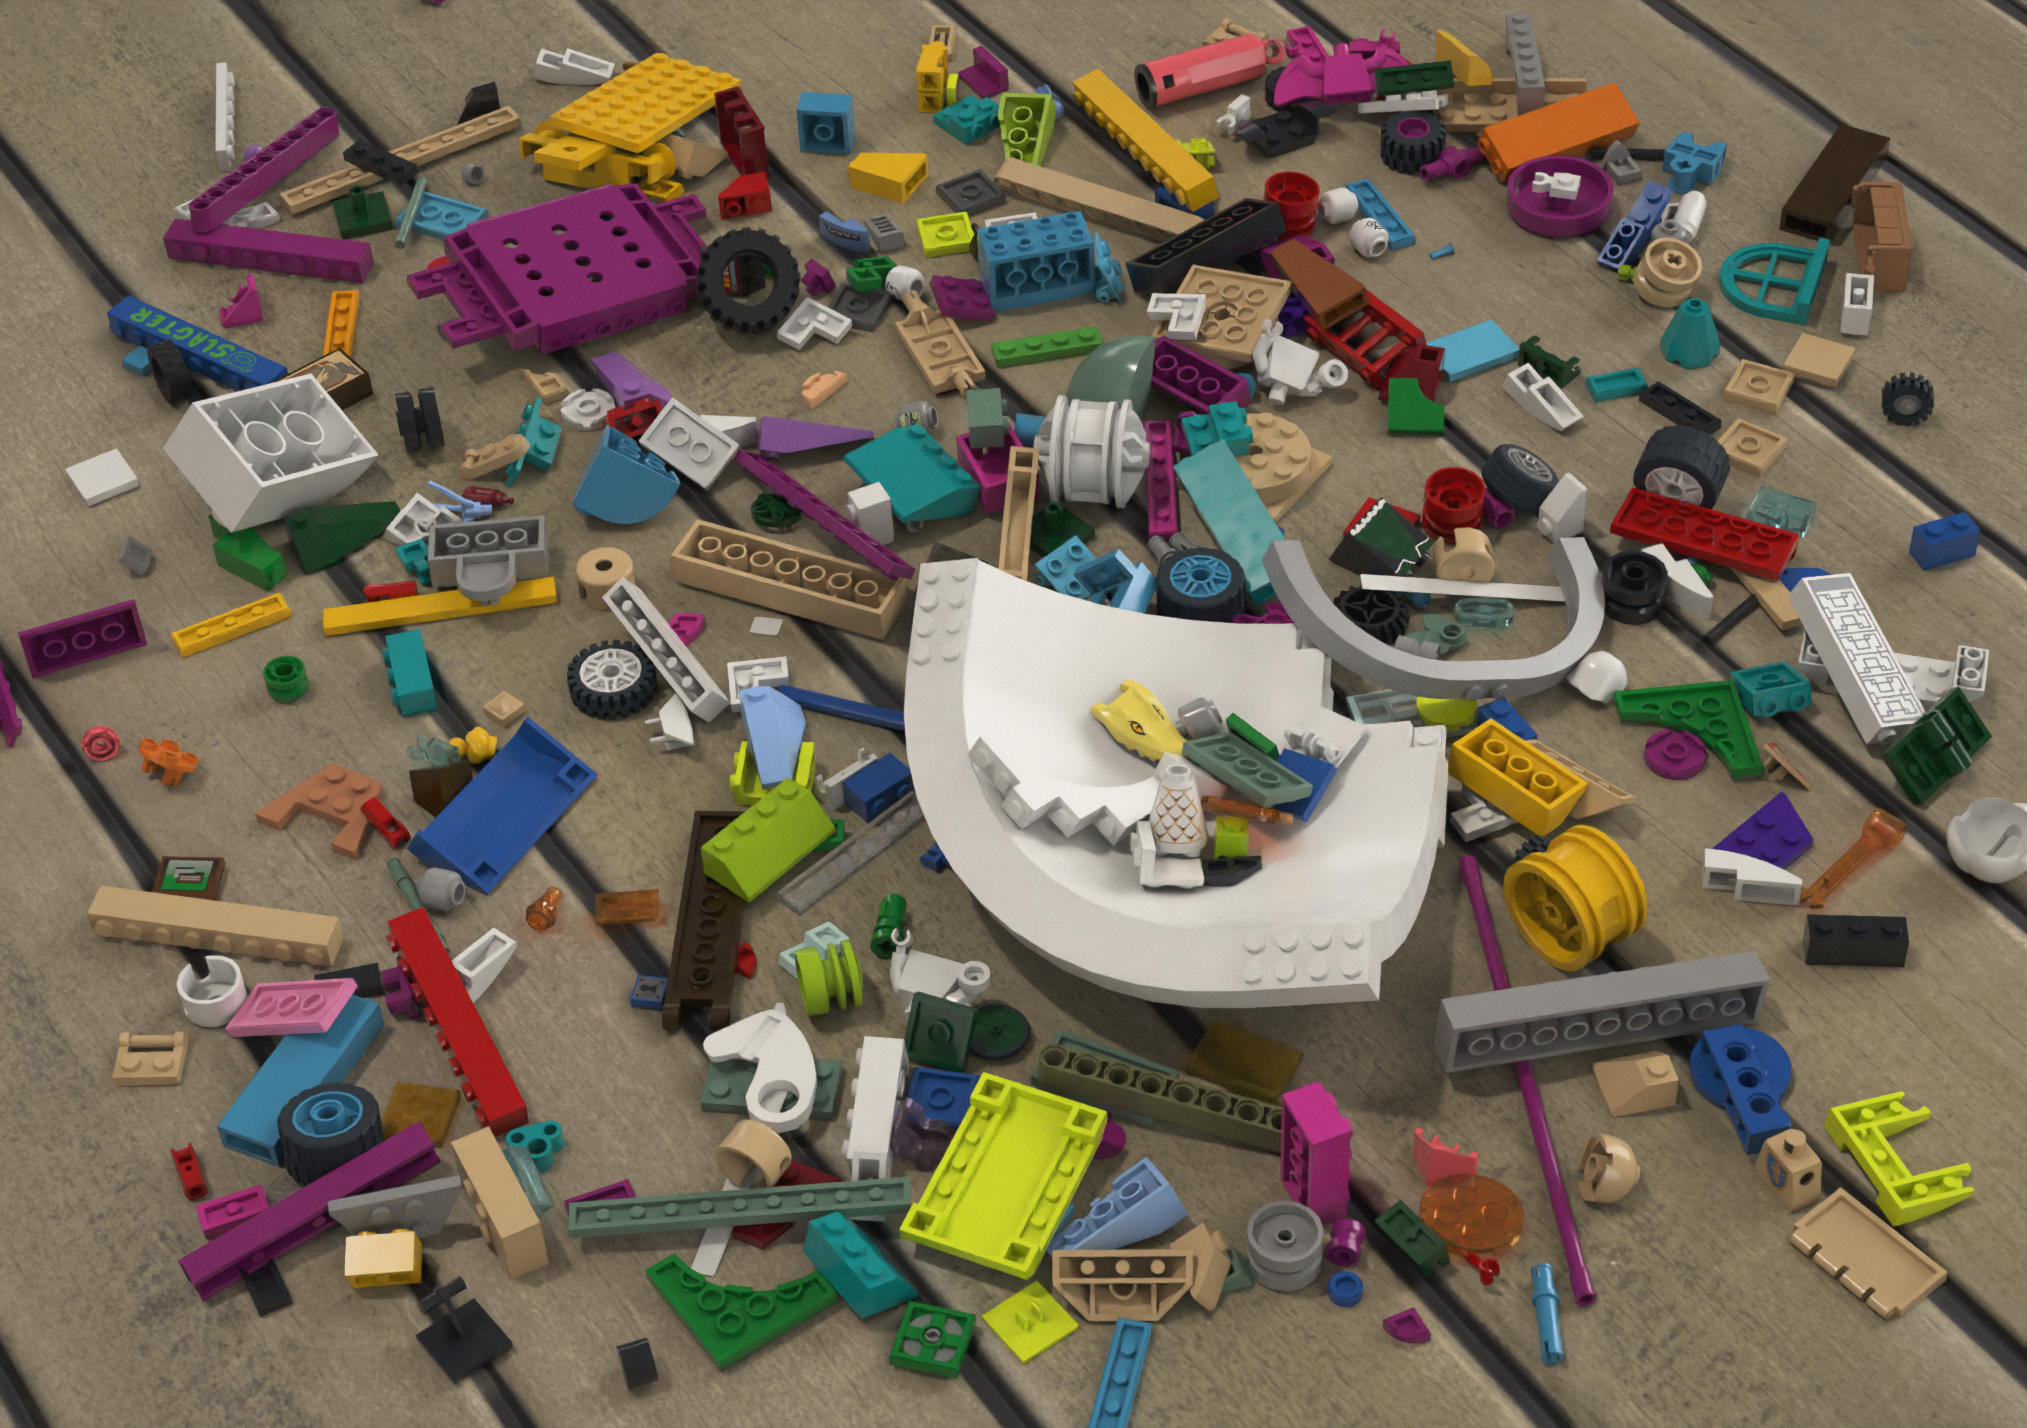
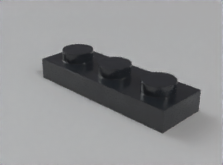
M362 140L357 141L343 152L344 161L400 186L418 173L417 164Z

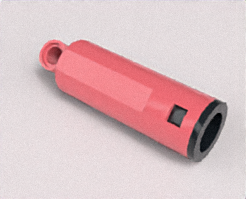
M1249 33L1138 64L1134 71L1136 89L1142 104L1147 109L1173 103L1260 78L1265 74L1266 64H1276L1284 58L1285 47L1278 39L1259 40L1254 34ZM1268 45L1272 48V55L1270 58L1266 54V48Z

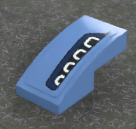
M827 211L819 215L822 238L849 250L864 253L870 251L869 230L852 218L843 223Z

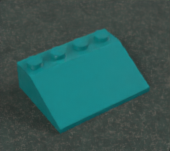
M919 425L896 428L844 455L843 459L867 486L880 482L891 499L892 512L902 522L970 516L981 488L971 475L926 432V429Z

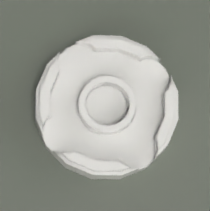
M585 389L577 390L569 394L562 401V420L568 427L577 431L600 429L603 427L601 420L608 416L607 411L615 408L613 397L608 392L600 389H592L593 392H586Z

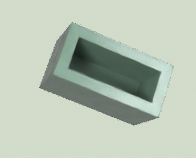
M1000 388L966 390L970 449L1004 446V435H1009L1008 418L1002 417L1008 416L1007 399H1001Z

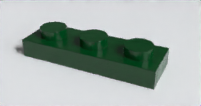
M1451 60L1377 68L1374 70L1377 96L1454 88Z

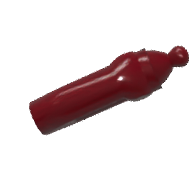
M472 486L465 488L462 497L465 499L480 502L481 505H492L495 508L507 503H514L513 497L509 498L505 493L497 489Z

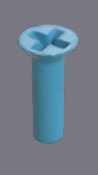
M1449 243L1447 247L1430 253L1429 256L1433 260L1448 253L1454 254V248Z

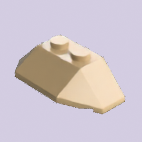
M1536 739L1525 740L1588 783L1586 790L1568 814L1569 816L1582 819L1635 802V796L1559 754Z
M1193 1249L1052 1250L1053 1286L1088 1321H1118V1317L1135 1321H1159L1193 1285Z

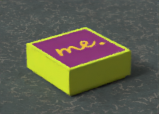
M949 73L947 78V107L958 102L959 99L958 74Z

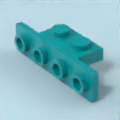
M536 397L532 405L527 404L521 415V419L525 421L521 422L516 434H522L530 443V447L520 459L507 464L504 471L508 475L505 483L506 486H512L521 471L523 461H527L548 471L552 464L562 427L537 416L542 399Z

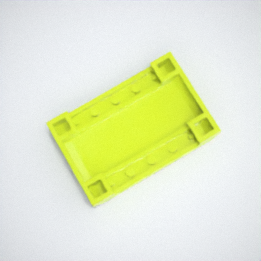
M983 1072L970 1096L971 1105L918 1204L913 1202L899 1229L900 1237L1028 1280L1035 1274L1102 1141L1108 1120L1107 1111Z

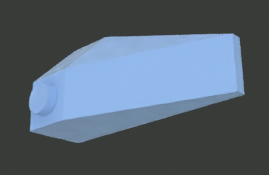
M769 685L762 687L753 686L749 689L739 690L742 722L762 789L776 787L787 777L794 780L798 764L797 757L802 746V736L806 730V721L801 705Z
M1146 1157L1119 1175L1111 1183L1114 1189L1103 1200L1097 1197L1090 1204V1213L1084 1219L1073 1220L1049 1244L1047 1252L1052 1258V1250H1114L1159 1235L1167 1229L1177 1226L1181 1219L1189 1215L1170 1183L1149 1158Z

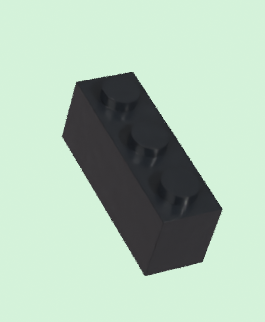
M1807 914L1803 935L1805 964L1904 967L1909 945L1906 917Z

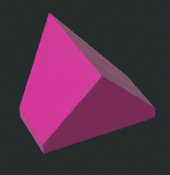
M249 273L246 276L248 287L239 285L235 297L228 298V301L233 303L227 308L221 306L219 309L221 325L223 327L229 328L263 321L254 275Z

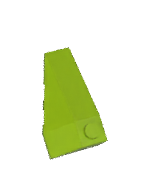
M1002 92L998 118L1005 159L1011 157L1041 166L1056 119V107L1052 94Z

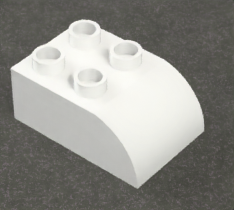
M312 374L193 402L163 447V450L177 466L178 474L182 480L198 491L211 507L214 519L220 525L228 528L231 533L283 518V516L298 510L322 505L350 486L378 457V453Z

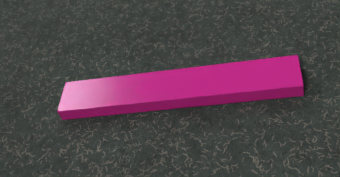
M1171 420L1143 421V428L1146 433L1145 440L1147 443H1150L1148 468H1145L1149 540L1158 535L1159 538L1162 536L1165 541H1169L1171 536L1178 532Z

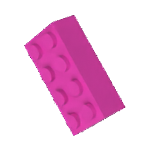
M1318 1081L1282 1094L1280 1180L1292 1201L1311 1208L1320 1218L1322 1225L1347 1216V1201H1350L1348 1180H1351L1349 1159L1352 1158L1350 1138L1353 1137V1129L1350 1121L1346 1117L1342 1118L1334 1095L1331 1092L1327 1093L1321 1082Z

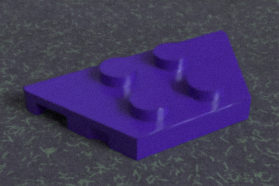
M1781 791L1712 849L1747 855L1785 870L1812 848L1813 837L1786 794Z

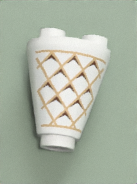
M1185 765L1168 766L1161 778L1148 820L1150 821L1155 843V855L1182 853L1187 857H1196L1201 854V848L1206 846L1209 840L1194 776L1191 774V769Z

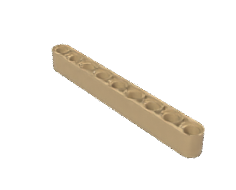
M1011 157L1005 159L993 179L994 183L1005 192L1068 212L1081 211L1084 217L1162 242L1204 221L1201 217Z

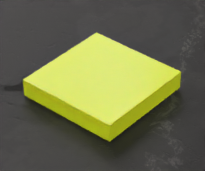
M967 212L916 219V228L925 258L970 252V242L974 233Z

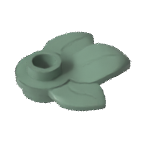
M1423 614L1425 629L1406 635V637L1417 639L1418 644H1421L1423 641L1441 644V655L1446 654L1449 650L1461 648L1466 643V633L1461 625L1450 622L1446 617L1434 614Z

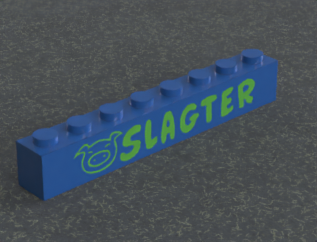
M127 296L107 312L110 323L109 327L115 336L145 348L171 339L179 350L186 368L206 376L214 382H219L236 392L269 384L288 374L287 367L132 296Z

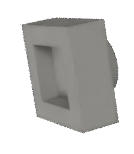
M128 536L122 543L117 561L142 576L148 570L153 550Z

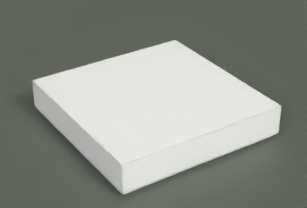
M117 448L65 469L68 479L87 507L140 486L138 478Z

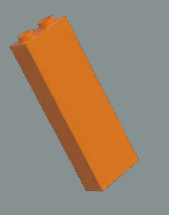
M1616 82L1485 127L1477 143L1480 152L1489 161L1492 172L1498 176L1501 183L1508 182L1510 175L1517 167L1532 159L1554 155L1578 157L1591 152L1592 147L1603 148L1612 145L1616 140L1623 141L1634 136L1640 121Z

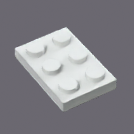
M673 397L639 440L640 445L705 491H708L737 453L738 449H740L738 443Z

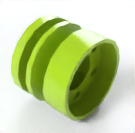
M849 940L840 941L841 956H837L833 943L827 944V959L821 960L816 947L794 951L800 992L808 1017L829 1013V998L831 997L836 998L841 1010L847 1009L846 994L850 995L853 1007L863 1005L862 991L864 985L861 967Z

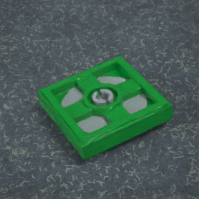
M909 1301L889 1356V1364L958 1379L977 1323L976 1315Z

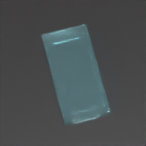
M507 1146L502 1152L533 1210L547 1212L554 1206V1203L528 1148Z

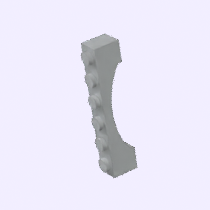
M1525 13L1506 15L1505 46L1507 54H1511L1513 62L1517 114L1523 115L1544 107L1545 84L1532 15Z

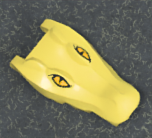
M1126 679L1120 684L1122 695L1108 706L1098 702L1091 707V714L1106 726L1118 743H1124L1128 750L1136 749L1141 757L1147 756L1152 762L1156 759L1161 761L1166 752L1179 754L1194 763L1193 760L1182 754L1183 744L1187 740L1173 725L1159 700L1139 683Z

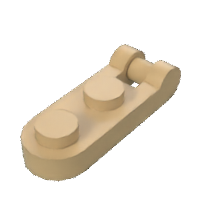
M511 434L504 440L494 444H487L478 451L468 449L465 451L459 475L463 479L471 480L510 464L526 454L530 443L522 434Z

